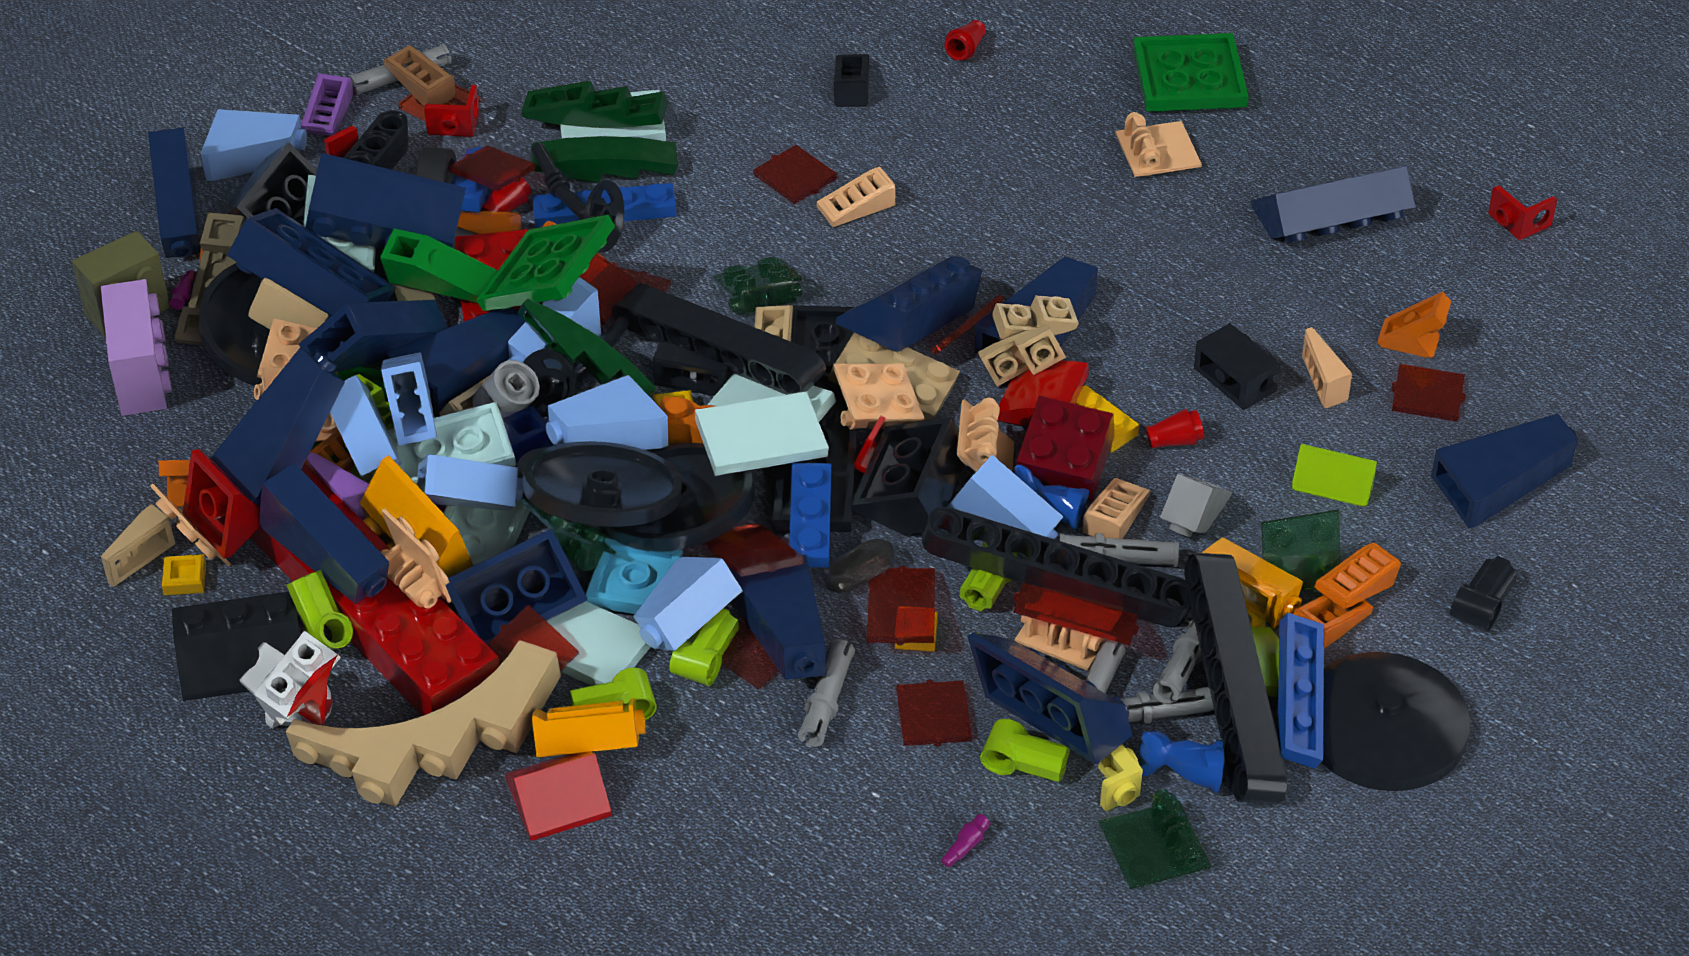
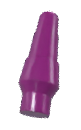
M188 270L172 289L169 303L173 309L181 310L190 301L193 291L192 285L196 277L195 271Z
M977 814L972 821L963 825L957 835V840L941 859L945 867L949 868L957 860L962 859L983 839L984 832L991 825L987 817Z

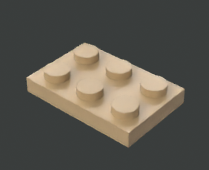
M855 332L835 363L904 364L924 415V421L935 420L960 373L959 370L914 351L909 347L897 353ZM832 368L828 380L839 385L835 371Z

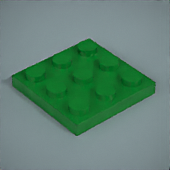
M1233 33L1133 37V52L1146 112L1248 107L1249 96Z
M609 215L529 229L476 299L477 303L483 311H490L496 309L506 310L513 306H519L527 299L538 303L549 300L560 301L566 298L572 292V286L579 276L589 268V262L597 251L606 245V239L615 228V224Z

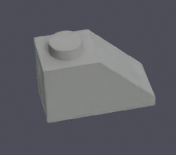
M1177 474L1160 518L1171 522L1170 530L1188 537L1192 536L1193 531L1206 533L1230 499L1232 491L1197 477Z

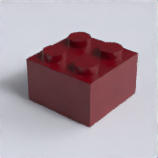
M1039 395L1017 459V465L1026 466L1031 470L1034 477L1038 478L1043 486L1062 485L1068 488L1088 489L1090 492L1087 500L1093 501L1115 435L1114 414Z

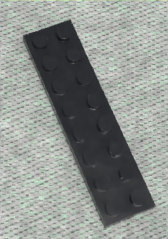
M793 305L791 342L806 347L821 357L826 365V373L813 386L832 391L836 399L834 405L819 422L829 447L828 457L794 463L831 464L830 532H851L853 509L850 505L854 495L857 428L850 430L848 426L842 425L841 413L842 411H847L848 407L840 385L828 379L833 364L836 363L854 332L836 324V319L854 307ZM792 463L777 465L773 530L790 531Z

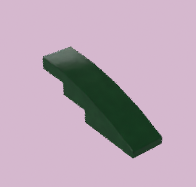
M585 81L528 91L521 114L526 119L558 125L591 128L637 127L662 124L668 100L664 91L632 96L628 86L595 91L592 82Z
M593 136L563 138L532 143L530 148L531 150L535 144L543 143L555 166L563 171L565 177L594 183L600 182L603 173L637 179L640 169L674 175L678 166L675 142L639 137ZM531 151L532 171L543 173Z
M527 299L522 303L518 314L549 349L557 350L564 354L572 365L579 360L601 385L611 382L614 378L619 379L629 375L649 397L657 389L627 358L593 332L567 316L533 300Z

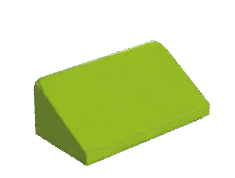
M1301 444L1293 476L1292 489L1366 507L1373 489L1377 461Z

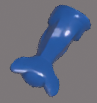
M1018 464L1014 467L1015 475L1063 516L1061 522L1068 524L1071 529L1077 528L1085 514L1084 508L1090 492L1088 489L1068 488L1062 485L1043 486L1041 481L1034 477L1031 470L1026 466Z
M1160 730L1142 733V740L1138 748L1141 758L1139 765L1143 769L1142 776L1153 774L1159 767L1166 764L1186 780L1202 787L1210 788L1213 793L1219 792L1224 767L1223 741L1216 740L1214 744L1210 745L1199 744L1190 740L1172 742Z

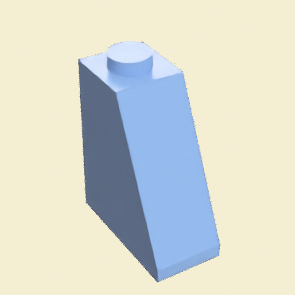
M218 109L201 151L206 181H215L253 173L266 157L287 142L299 153L300 150H305L307 133L305 129H301L299 115Z
M581 277L576 280L572 286V292L566 298L560 301H544L541 304L567 316L601 338L598 290ZM526 322L507 342L508 360H516L522 363L531 353L541 349H549ZM544 360L547 369L555 368L561 370L562 364L557 360Z
M421 352L383 360L381 371L398 446L437 438L430 391Z
M355 375L344 380L345 383L330 414L361 477L369 481L373 478L381 460L387 455L398 466L402 465V462L368 387Z
M629 375L548 405L549 422L546 423V431L553 444L596 441L623 444L643 450L668 446V416Z
M428 454L418 465L417 486L437 505L510 511L515 507V501L521 502L523 494V478H517V467Z
M993 455L978 469L948 505L950 508L1052 539L1059 535L1053 528L1063 518L1058 511Z
M680 557L674 562L633 617L641 628L639 632L642 639L650 647L675 651L743 590L722 558Z

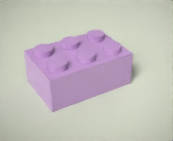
M146 279L101 286L108 362L121 415L125 416L167 409L165 393H171L172 386L169 371L162 370V368L169 367L166 346L162 344V342H166L163 321L154 317L160 315L157 294H149Z

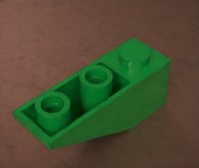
M395 228L380 257L389 283L477 302L476 299L498 271L427 235Z

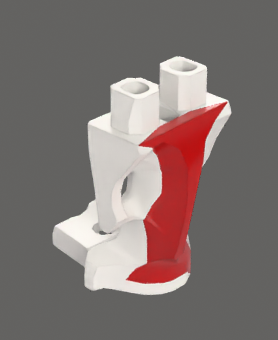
M305 631L285 655L263 642L258 648L260 657L256 665L249 669L239 681L256 697V700L265 710L266 724L274 729L279 725L290 726L293 719L323 726L331 713L333 705L327 681L331 669L341 657Z

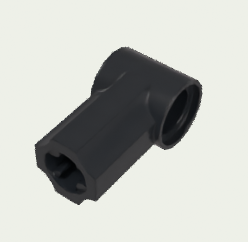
M1500 556L1486 559L1471 583H1464L1458 590L1450 609V616L1489 632L1500 613L1504 598L1516 582L1518 572L1511 566L1510 561Z

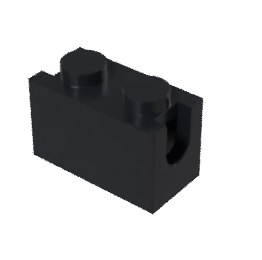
M1231 323L1197 341L1194 369L1241 409L1245 410L1277 392L1278 384L1273 381V376L1279 373L1281 364L1272 355L1267 354L1255 344L1248 335L1243 334Z

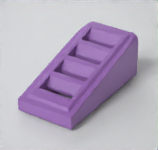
M318 73L301 129H305L306 133L325 136L336 134L354 93L351 78ZM326 95H332V96H338V97H337V98H330V97H326ZM322 103H323V104L335 105V106H334V107L322 106ZM318 112H321V113H328V114H332V115H331V117H330V116H323V115H317V114H318ZM313 122H326L329 123V125L315 124Z
M310 452L306 460L313 471L363 521L366 517L359 503L369 484L316 453Z

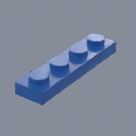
M673 183L619 187L624 200V221L677 217ZM592 190L573 193L586 205ZM604 190L601 198L608 204L611 202V199ZM551 193L532 196L535 228L542 227L547 221L561 224L580 220L559 198L553 197Z
M1287 612L1280 620L1278 743L1283 759L1316 768L1323 761L1324 624Z

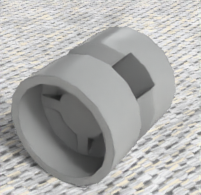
M507 360L501 363L474 394L473 405L478 407L497 402L504 426L507 427L513 424L538 396L540 388L538 377L526 364L516 360Z

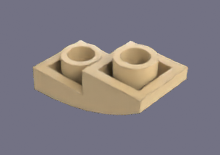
M1035 295L1031 306L996 303L992 312L1000 339H1006L1024 331L1048 325L1053 334L1058 335L1077 329L1079 324L1070 299L1058 296Z
M1049 325L1013 335L978 351L981 360L997 387L1029 369L1035 375L1066 358Z

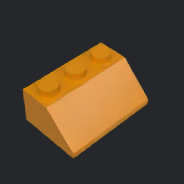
M389 455L383 458L359 503L366 517L363 522L379 538L382 537L387 546L392 549L396 545L381 512L385 508L396 520L399 517H403L412 527L415 537L420 542L425 539L435 548L440 558L436 563L446 574L447 578L474 566L457 527Z

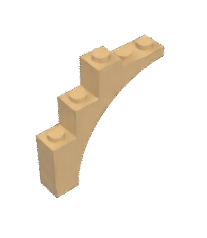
M519 640L509 656L486 680L460 699L439 710L401 723L367 728H336L293 719L286 730V735L293 755L300 761L307 764L318 763L324 765L344 777L353 776L358 794L365 800L375 804L383 802L396 807L419 767L432 776L440 777L444 775L457 780L479 741L495 750L503 748L517 753L533 726L532 714L537 708L542 710L561 677L557 653Z

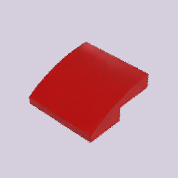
M1061 360L1035 375L1029 369L1012 378L999 403L1000 413L997 421L1029 426L1039 395L1075 404L1089 375L1088 363Z

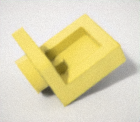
M1122 744L1098 764V768L1106 777L1102 782L1100 805L1105 811H1109L1117 806H1126L1133 802L1136 797L1140 796L1143 769L1140 767L1135 753L1130 748H1125Z

